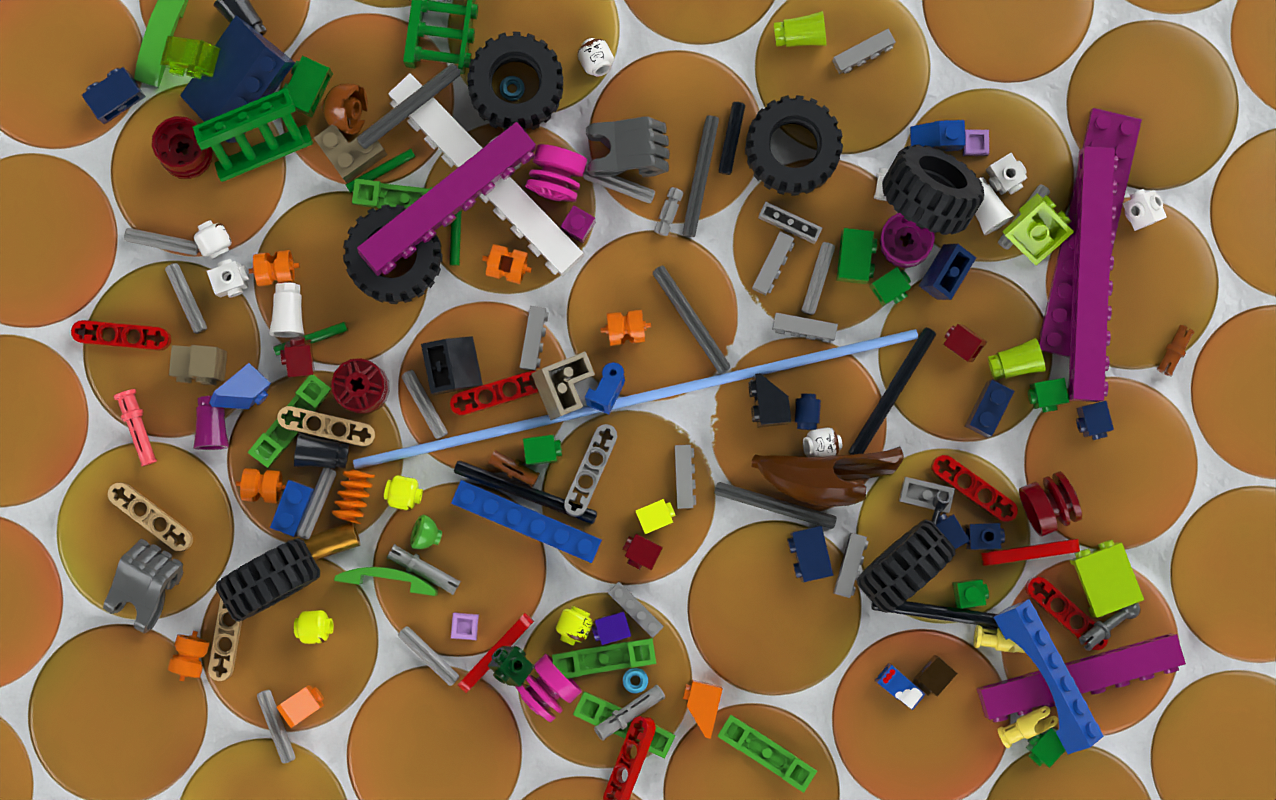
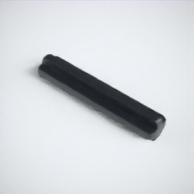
M733 102L718 170L719 173L724 175H731L745 111V104L741 102Z

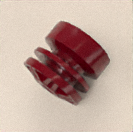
M174 116L164 120L156 127L152 135V149L157 159L172 176L179 179L198 177L209 168L212 162L213 150L211 147L201 150L193 130V126L198 124L194 120L187 117ZM185 148L188 151L186 155H184L182 152V150Z
M362 358L350 359L342 363L335 370L331 380L332 393L336 401L345 409L359 414L372 413L380 409L387 401L390 392L389 380L385 372L373 362ZM362 380L364 389H358L356 391L354 382H360Z
M1061 471L1054 473L1052 478L1049 476L1043 478L1044 490L1037 482L1019 488L1023 509L1033 529L1040 537L1057 530L1056 518L1064 526L1070 525L1071 520L1073 522L1082 520L1078 496L1069 480Z

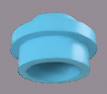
M508 76L502 80L500 93L506 100L516 101L524 94L525 87L520 78ZM510 84H514L517 87V91L510 93L507 87Z
M640 668L627 670L623 676L625 689L631 693L644 691L648 685V677L645 671ZM638 676L640 683L633 685L630 681L631 677Z

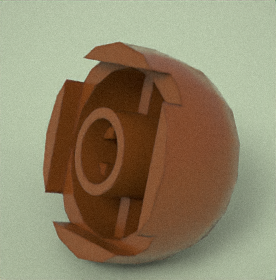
M339 84L333 87L322 101L321 108L329 126L332 124L336 126L341 133L357 134L365 123V120H360L362 110L367 112L368 100L365 89L359 87L360 85Z

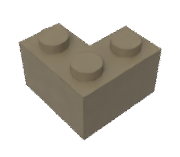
M333 124L314 137L346 183H349L387 156L378 140L367 149H364L358 143L357 138L348 143L339 129Z
M172 345L169 376L176 377V382L192 383V379H196V382L205 385H217V381L225 382L227 351L210 346L191 345V347Z
M586 351L532 373L550 420L583 407L574 384L595 375Z

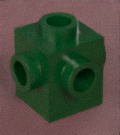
M502 646L493 653L492 660L488 664V667L494 672L493 676L495 679L503 684L506 683L509 686L521 687L535 666L525 657L526 653L517 646Z

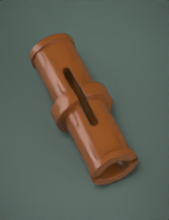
M1179 326L1173 341L1165 348L1167 352L1157 368L1160 373L1165 371L1164 375L1172 377L1180 358H1183L1186 354L1184 351L1195 333L1192 329L1186 331V326Z
M497 450L493 452L488 462L489 465L507 473V477L511 479L515 477L531 487L534 486L540 475L539 472H535L520 464V460H513Z

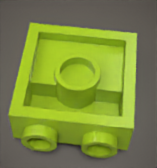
M1038 193L1019 209L1021 215L1002 231L1035 266L1074 233L1069 226V223L1072 222L1071 219L1062 210L1057 213L1054 210L1056 204L1047 195L1042 198Z

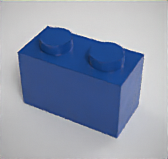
M288 480L270 528L293 537H299L296 531L314 492V488Z

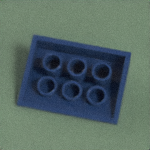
M236 15L180 96L205 122L274 93L296 62ZM235 137L225 140L228 143L237 142Z

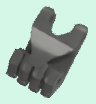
M638 117L588 125L586 127L587 138L591 141H600L610 150L606 157L590 161L588 173L593 177H611L627 170L639 169V174L642 177H652L668 172L669 164L667 161H664L669 159L670 155L669 149L664 148L669 145L668 136L663 135L666 133V124L651 117Z
M140 539L121 557L112 586L104 601L103 609L110 614L122 611L127 602H131L137 611L134 628L145 634L155 626L162 613L166 596L165 589L171 590L175 585H179L184 572L181 561L177 559L172 560L173 556L169 552H161V548L157 545L152 544L150 546L147 541Z

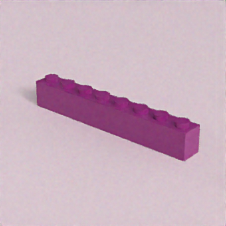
M515 122L358 246L359 255L377 276L382 272L384 275L388 274L396 267L395 262L402 256L404 259L408 258L416 251L415 246L421 241L426 243L436 235L435 230L441 225L447 227L456 219L455 214L460 210L467 211L476 203L475 198L481 194L484 196L489 194L496 187L494 183L501 178L503 180L509 178L515 172L514 168L521 162L523 165L528 163L535 156L533 152H535L536 144L523 128Z
M1169 633L1064 664L1073 677L1080 693L1091 692V695L1105 692V687L1115 685V688L1130 685V680L1139 678L1140 681L1152 679L1155 677L1154 673L1164 671V674L1179 671L1178 666L1185 665L1186 663L1177 634ZM1040 670L977 688L984 716L989 720L993 719V722L1007 720L1009 714L1016 712L1018 715L1028 714L1033 711V707L1040 705L1042 707L1048 706L1049 708L1056 706L1050 688Z

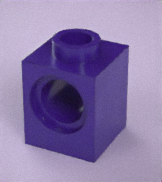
M624 611L595 619L596 625L592 626L595 641L600 640L602 645L631 637Z

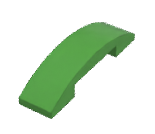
M188 0L157 1L140 47L134 76L135 81L159 88L166 68L164 62L179 17L183 18Z
M355 179L352 204L381 209V205H390V207L401 205L407 209L433 187L428 189Z
M309 375L295 392V397L287 406L316 412L331 388L316 376ZM288 411L287 415H282V419L285 420L286 425H290L291 421L299 422L297 428L302 429L303 419L306 414L300 413L301 418L293 416L292 411ZM276 419L267 432L259 437L247 453L269 468L293 442L299 432L282 428Z
M389 567L357 568L335 575L334 581L358 585L363 584L364 575L411 582V593L431 596L438 595V590L421 577L407 571Z
M653 638L552 655L553 664L567 679L657 664Z
M584 691L573 715L596 726L612 716L611 713L613 711H619L622 708ZM632 721L627 724L625 729L622 730L620 728L614 734L625 739ZM655 724V734L648 751L665 759L676 735Z
M730 715L717 736L803 793L817 773L816 769L733 715Z

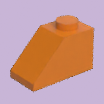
M692 679L691 685L686 684L683 699L687 700L686 705L704 736L711 739L723 688Z
M308 685L276 708L290 728H293L324 706L322 702L324 697L316 687L312 688Z

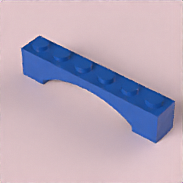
M463 480L460 481L451 502L453 505L590 563H593L602 541L600 538Z
M1030 599L1010 606L994 616L1006 640L1011 639L1022 648L1046 680L1058 713L1059 729L1055 732L1067 754L1092 747L1104 735Z

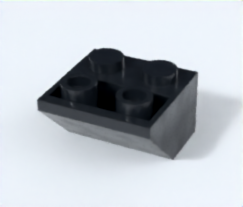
M473 336L448 338L421 344L432 395L435 396L483 385Z
M761 373L755 374L752 380L748 382L749 396L754 397L755 406L751 407L752 422H757V428L789 424L791 422L789 396Z

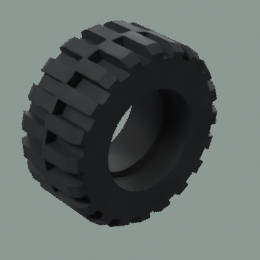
M506 32L498 34V39L493 40L490 38L485 42L486 46L484 48L479 47L475 52L476 57L471 59L469 73L467 74L471 103L474 109H477L479 112V116L484 121H489L490 126L496 129L501 127L505 131L515 122L525 132L527 128H532V130L539 128L541 122L544 121L546 123L551 118V114L556 112L560 99H562L563 74L561 63L558 62L554 50H549L548 44L542 39L539 42L535 40V36L528 33L527 37L521 36V32H513V36H506ZM511 62H520L532 67L539 77V89L536 95L530 100L519 104L508 103L498 98L492 88V78L496 70L501 66Z
M789 95L783 96L780 101L776 102L773 100L767 104L766 108H761L755 119L752 120L746 138L745 155L748 158L749 169L754 171L753 176L758 181L764 182V187L767 189L773 188L777 190L778 194L782 195L786 192L791 193V196H798L802 192L807 194L816 187H821L835 171L843 150V144L841 143L842 131L837 127L838 121L836 117L829 115L830 110L825 105L823 107L818 106L817 100L812 98L810 101L803 100L804 96L796 95L793 99H790ZM796 124L805 127L813 134L817 141V152L814 159L808 165L800 168H791L784 166L774 158L770 149V140L773 133L779 127Z
M910 145L900 150L882 181L883 194L886 196L887 202L894 206V210L898 214L901 213L906 220L916 223L918 227L927 228L930 232H940L944 235L949 233L952 235L965 230L984 200L982 182L979 178H976V174L972 170L967 168L966 164L959 162L952 155L943 153L942 150H935L926 145L923 147L921 145Z
M381 205V209L376 210L372 208L368 210V215L365 217L360 216L356 219L357 224L355 227H350L347 232L349 234L348 240H344L343 248L345 249V254L343 255V260L347 266L346 271L349 277L362 292L382 303L383 301L390 304H398V302L402 301L407 303L416 296L421 297L425 294L424 291L428 287L431 288L435 283L433 280L436 275L439 276L441 271L440 262L443 260V254L441 253L442 246L437 234L428 242L424 243L421 241L416 245V261L413 267L400 277L388 278L382 275L377 276L359 255L357 247L403 212L406 208L401 205H396V207Z
M925 519L881 553L857 578L858 586L881 612L889 613L911 598L933 579L955 556V547L932 521Z
M296 538L265 552L233 570L216 583V590L232 619L240 622L308 586L320 577V569L305 542Z

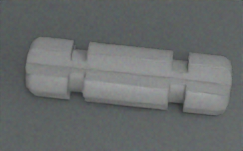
M671 187L667 194L669 199L665 200L658 218L661 220L656 223L654 229L659 235L667 236L671 228L669 224L673 223L679 207L677 203L678 201L681 202L683 191L678 188Z

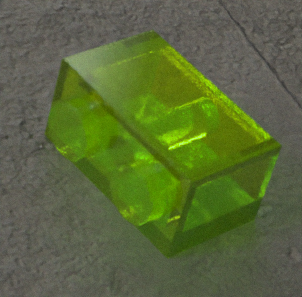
M168 36L160 65L169 68V73L184 77L185 73L187 76L195 79H201L202 76L213 77L220 48L203 40Z

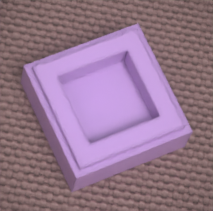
M965 130L966 145L963 147V156H988L989 130Z
M453 613L451 638L477 640L479 614Z

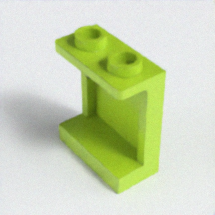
M1113 539L1098 544L1099 549L1090 552L1089 548L1074 553L1076 558L1070 559L1071 565H1074L1088 599L1090 607L1087 608L1090 616L1094 618L1104 616L1144 600L1122 542L1114 543Z

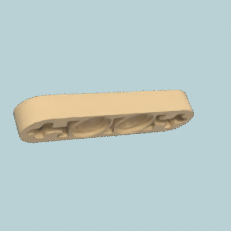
M292 406L282 408L277 416L281 427L291 431L361 447L369 446L375 439L374 429L368 424ZM288 411H292L294 417L301 418L300 413L306 414L302 423L303 428H297L299 422L291 421L290 425H286L282 415H287ZM310 417H318L321 420V427L318 430L311 431L307 428V420ZM337 422H341L346 426V433L340 437L335 436L331 431L332 426ZM350 425H355L354 431L361 432L363 428L368 429L367 433L371 435V438L365 439V442H360L359 436L352 435L353 440H348Z
M115 483L109 488L108 498L115 506L175 551H184L191 547L193 543L191 532L130 485ZM124 488L125 496L130 499L133 496H136V498L130 503L122 498L117 500L118 494L115 492L116 489L122 490ZM138 502H143L147 506L146 514L141 517L137 516L134 512V507ZM159 517H163L167 522V527L162 532L157 531L154 527V522ZM173 525L176 527L173 530L176 535L184 533L185 545L179 544L177 546V539L172 535H169L168 539L165 537L171 532Z
M221 598L208 667L210 677L216 681H224L233 674L242 621H236L233 626H227L224 623L223 616L228 610L225 608ZM222 637H228L232 641V647L229 651H222L220 649L219 641ZM217 654L221 656L230 655V660L224 659L223 667L227 668V672L219 676V671L215 670V666L221 664L222 658H216Z

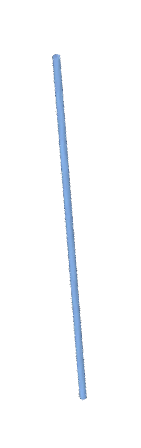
M916 329L617 398L612 410L752 378L755 374L759 373L762 375L915 340L918 339V333ZM583 406L578 410L550 420L549 415H544L355 459L353 464L356 470L601 413V411L589 406Z

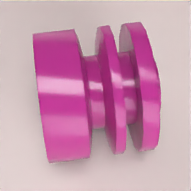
M537 145L533 163L541 167L542 170H530L529 176L534 179L527 180L526 188L547 199L576 202L577 193L572 190H579L580 184L571 179V177L583 176L587 158L557 146Z
M545 653L534 664V668L539 676L535 678L529 674L526 678V681L530 684L529 686L523 682L521 687H515L529 708L551 723L555 719V715L549 708L552 707L556 712L561 713L563 709L557 700L562 698L564 701L571 703L582 693V690L572 678L567 679L553 664L552 658Z

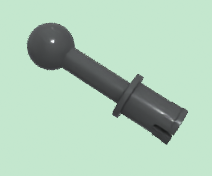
M1139 603L1120 609V611L1104 623L1100 621L1095 622L1092 629L1079 637L1081 645L1089 641L1084 648L1090 651L1103 639H1109L1111 637L1110 631L1126 618L1134 619L1140 614Z

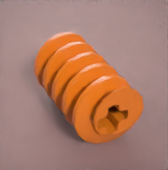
M354 469L343 471L342 474L348 480L340 481L339 484L346 489L337 491V494L343 500L334 501V504L340 507V510H332L331 513L339 519L362 524L356 520L357 517H364V513L359 508L367 507V504L361 498L370 496L364 488H371L373 484L367 481V478H374L375 475Z

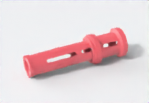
M131 389L118 393L113 397L120 406L122 412L121 420L127 422L142 467L157 462L141 418L144 412L143 409H139L135 397L136 389Z

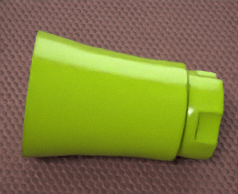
M823 11L807 16L784 19L783 22L774 23L776 46H827Z
M1036 338L988 357L990 371L994 380L1046 371L1043 354Z

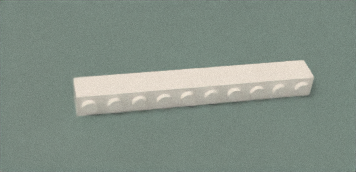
M409 73L388 93L392 99L390 105L395 108L421 88L422 85ZM434 97L408 116V124L416 132L421 130L426 135L424 140L432 149L438 147L444 153L441 158L451 168L454 165L457 168L483 149ZM511 177L506 180L499 179L494 183L496 187L485 196L483 194L479 195L483 202L487 203L490 201L496 207L493 212L502 221L507 219L513 225L510 229L519 239L523 236L530 243L527 247L537 257L541 254L547 260L545 266L554 275L559 273L563 277L584 257V253Z

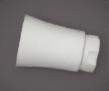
M980 177L979 179L984 187V200L975 215L980 223L983 234L987 235L1014 218V215L1002 203L991 185L987 184L984 177Z
M277 283L275 286L276 293L274 294L269 335L282 338L304 336L300 285L295 283Z

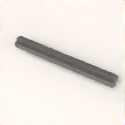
M450 64L357 137L358 143L364 149H367L460 76V70L456 65Z
M708 115L705 119L682 232L687 237L696 236L719 118L716 116Z
M663 265L653 271L654 277L718 373L723 374L729 370V362Z
M718 482L715 487L714 494L830 529H833L836 524L837 517L831 514L722 482Z

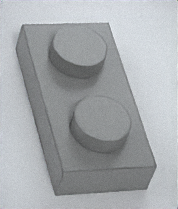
M904 477L899 502L934 510L935 507L932 504V500L937 492L941 491L939 498L942 501H945L949 494L951 496L949 504L942 510L944 513H950L955 488Z

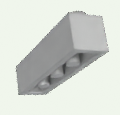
M886 29L833 57L832 62L839 74L843 72L847 74L853 70L852 67L856 65L860 67L866 63V60L870 58L873 60L880 56L879 53L883 51L886 53L892 50L896 41L890 30Z
M766 201L758 217L813 244L816 243L822 227Z
M781 231L779 232L752 287L753 290L765 296L767 292L771 293L774 287L772 282L774 278L778 279L781 273L779 268L781 264L785 265L788 259L786 254L788 251L791 252L795 245L793 237Z
M530 306L520 363L521 369L536 371L537 368H540L541 359L538 357L539 352L542 353L544 344L541 343V339L545 337L546 328H544V322L548 321L549 312H546V308Z
M775 313L772 330H775V333L778 334L788 332L794 337L804 335L806 339L815 340V338H820L822 342L831 343V341L835 340L838 324Z
M675 445L677 509L693 508V505H696V495H693L695 480H692V473H695V464H691V458H694V448H691V445Z
M850 533L834 588V594L847 598L854 595L856 589L854 582L860 575L858 568L859 565L863 564L864 556H862L863 550L867 549L869 542L866 540L867 537Z
M620 582L608 592L652 638L664 627Z

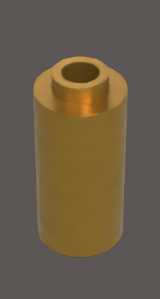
M353 522L313 534L309 539H304L314 560L361 546L360 538Z

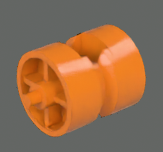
M493 244L490 255L488 257L483 256L482 261H486V276L500 279L504 276L506 281L521 284L524 274L526 272L531 273L532 268L528 267L527 264L528 252L516 249L509 252L507 247Z
M284 250L275 252L274 256H271L269 253L254 254L253 268L248 270L249 274L254 273L258 286L273 285L274 280H277L278 283L294 282L295 268H300L299 263H294L291 251Z
M642 310L628 311L626 316H623L621 312L607 313L608 325H605V328H601V333L609 335L610 346L624 344L626 340H629L631 343L645 342L644 331H647L646 328H651V323L643 321Z
M245 468L241 481H236V486H240L242 501L254 502L262 497L266 503L278 504L282 490L286 487V485H283L282 472L275 470H266L264 474H260L258 469Z
M193 631L192 635L189 636L177 634L174 646L178 654L173 655V658L170 659L167 670L180 675V681H185V677L200 678L203 665L199 658L207 654L210 642L197 637V631Z

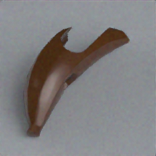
M901 447L874 453L828 457L760 456L755 454L752 459V467L759 469L764 478L780 492L796 500L821 506H849L866 499V486L846 480L875 478L893 474L902 463L904 454Z

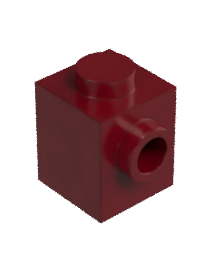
M957 324L956 327L953 325L947 331L944 337L947 340L943 345L967 362H974L987 341L966 326Z
M305 337L291 338L290 342L285 343L284 350H280L281 363L287 366L288 377L313 375L315 368L311 340H305Z
M635 534L634 538L628 537L622 550L626 551L625 557L629 558L627 564L639 570L642 566L652 570L663 547Z

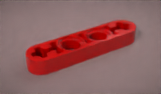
M81 320L74 323L71 328L73 339L83 344L161 351L167 349L171 343L170 333L160 327ZM85 326L87 330L96 331V336L86 334L84 339H82L83 337L78 334V331L82 330ZM109 327L113 328L115 331L114 339L105 341L102 337L103 331ZM131 330H137L140 333V339L137 343L131 344L127 339V335ZM148 330L147 335L154 337L158 336V332H160V335L165 337V340L161 341L159 346H157V342L146 340L145 331Z
M528 371L459 392L451 398L450 407L455 414L464 416L539 393L538 389H533L532 386L524 387L526 392L521 394V386L517 381L522 378L523 383L529 382L530 376L536 371ZM509 382L517 386L516 394L511 397L503 393V386ZM483 390H490L493 394V399L488 404H483L479 400V393ZM474 393V400L478 407L473 408V403L465 405L466 410L461 411L460 408H455L458 398L462 397L464 401L472 399L469 394Z
M941 455L933 460L931 469L938 478L952 488H955V490L1001 522H1009L1016 518L1018 508L1011 499L948 455ZM947 460L949 462L947 467L952 471H955L956 467L959 468V471L954 474L952 481L948 479L952 475L948 471H943L942 473L938 471L940 469L939 461L944 462ZM961 474H967L970 477L971 484L968 488H961L958 485L957 479ZM981 489H988L991 492L992 497L988 503H982L979 500L978 493ZM997 496L1001 498L997 502L1001 506L1010 505V516L1004 515L1002 517V510L997 506H994L993 510L990 509V506L996 502Z
M1078 539L984 552L981 553L983 566L1076 553L1080 552Z
M1033 577L1027 581L1025 590L1028 596L1078 640L1081 636L1080 634L1087 628L1090 630L1094 627L1095 622L1049 581L1042 577ZM1042 582L1041 589L1048 594L1050 591H1053V594L1047 598L1041 593L1034 594L1035 588L1032 586L1033 583L1039 584ZM1054 598H1060L1064 603V607L1060 612H1054L1051 609L1050 604ZM1076 614L1080 615L1083 620V624L1079 629H1073L1070 626V618ZM1103 639L1092 650H1101L1106 647L1108 639Z
M524 613L457 686L467 694L490 669L488 664L492 660L493 653L502 646L511 647L532 625L534 620Z
M638 716L632 720L605 789L603 800L630 799L655 734L656 726L652 718ZM635 745L637 754L635 758H632L631 749ZM626 768L628 772L627 780L624 782L622 779V772Z

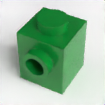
M896 267L873 282L869 287L884 307L891 301L897 304L908 297L906 292L911 288L909 285L911 280L904 270L900 271Z
M1065 378L1030 384L1028 399L1030 404L1034 405V409L1042 408L1043 413L1058 410L1057 405L1069 403Z
M982 579L952 582L956 608L962 609L986 605V599H989V590L987 584H983Z
M1052 728L1028 739L1029 744L1026 746L1031 752L1029 758L1039 767L1044 764L1050 768L1066 751L1055 730Z

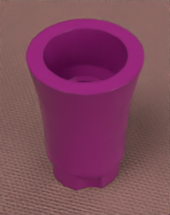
M212 396L198 398L196 434L193 449L222 450L229 448L225 425V408L212 407L209 404Z

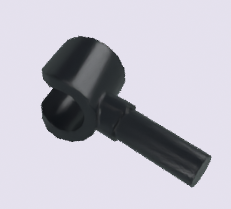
M938 491L932 500L935 509L931 521L935 525H937L940 513L951 500L949 494L946 500L942 501L939 498L941 491Z

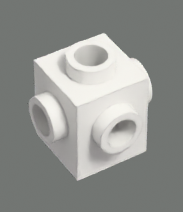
M1009 153L986 169L990 176L989 183L996 192L999 191L1001 195L1009 192L1010 195L1023 188L1022 182L1027 179L1025 166L1021 161H1016L1012 153Z
M1144 189L1130 195L1131 200L1122 203L1125 208V216L1131 222L1134 231L1167 218L1163 209L1162 199L1156 194L1155 190L1145 193Z
M232 259L224 260L217 264L218 267L207 271L214 293L220 298L226 295L229 298L238 296L243 293V289L248 288L247 280L250 279L245 265L241 266L237 261L232 262Z

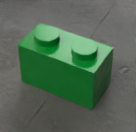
M302 55L300 61H296L292 67L291 74L293 76L289 84L286 83L282 89L288 88L296 111L313 118L333 72L329 67Z
M844 228L841 231L836 281L866 284L869 278H873L875 263H871V256L877 250V238H873L874 231Z
M554 435L523 439L525 460L528 466L559 462L558 456H563L561 441L556 440Z

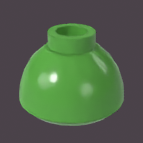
M423 514L415 522L410 544L414 549H425L433 544L438 545L442 537V531L438 530L436 523L430 517Z

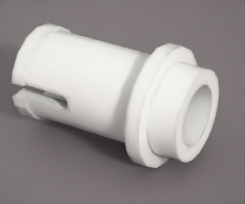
M880 168L879 173H876L878 181L874 199L887 201L886 196L883 194L882 181L889 169Z

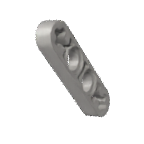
M604 424L596 429L567 494L564 508L566 513L572 517H580L585 513L614 448L617 431L611 425ZM605 431H609L610 437L613 438L612 440H607L604 445V449H609L608 452L599 447H593L594 444L600 445L602 437L599 433L604 434ZM590 454H601L603 462L599 466H593L588 460ZM584 475L590 476L593 480V485L588 489L580 487L578 483L579 478ZM574 489L581 494H588L587 498L582 495L580 505L583 507L582 509L577 508L576 511H572V506L568 504L570 501L574 502L578 493H573Z

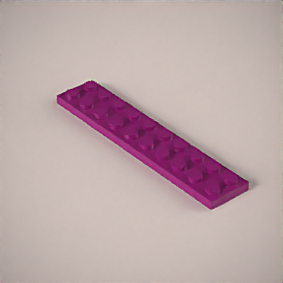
M1092 108L1083 147L1115 148V156H1118V167L1114 171V181H1117V192L1113 196V205L1116 206V217L1112 221L1111 230L1115 231L1116 236L1142 119ZM1078 169L1067 216L1072 221L1069 223V226L1074 233L1060 244L1038 341L1041 351L1070 358Z

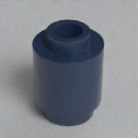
M801 394V398H796L794 423H797V429L816 430L817 424H820L821 400L816 399V394Z

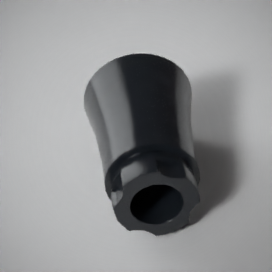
M216 0L213 4L229 23L237 15L262 36L267 32V29L262 24L263 21L249 0Z
M299 432L295 449L294 467L312 466L346 469L349 444Z

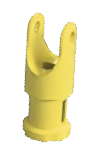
M976 625L973 638L975 648L984 646L995 648L996 651L1025 653L1011 639L1006 640L1000 628L990 630Z
M1044 706L1017 718V722L1006 727L1001 726L997 730L1003 744L1008 749L1017 741L1024 738L1028 740L1056 726L1058 718L1051 716L1041 720L1051 712L1048 706Z

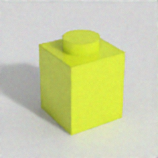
M664 499L636 510L645 534L673 523L672 517L676 516L671 503H665Z

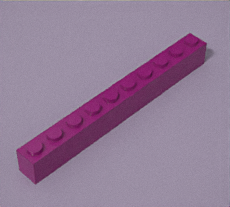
M1084 146L1079 151L1068 398L1070 401L1100 402L1104 401V396L1108 395V382L1105 381V371L1109 370L1110 364L1109 356H1106V346H1109L1111 340L1110 331H1107V321L1111 320L1112 308L1108 306V297L1112 295L1113 282L1109 281V274L1114 266V257L1110 255V251L1115 241V231L1111 230L1112 221L1116 217V206L1113 205V196L1117 192V181H1114V171L1118 167V156H1115V148Z

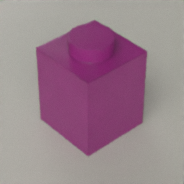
M573 205L561 225V230L583 244L594 227L596 219Z

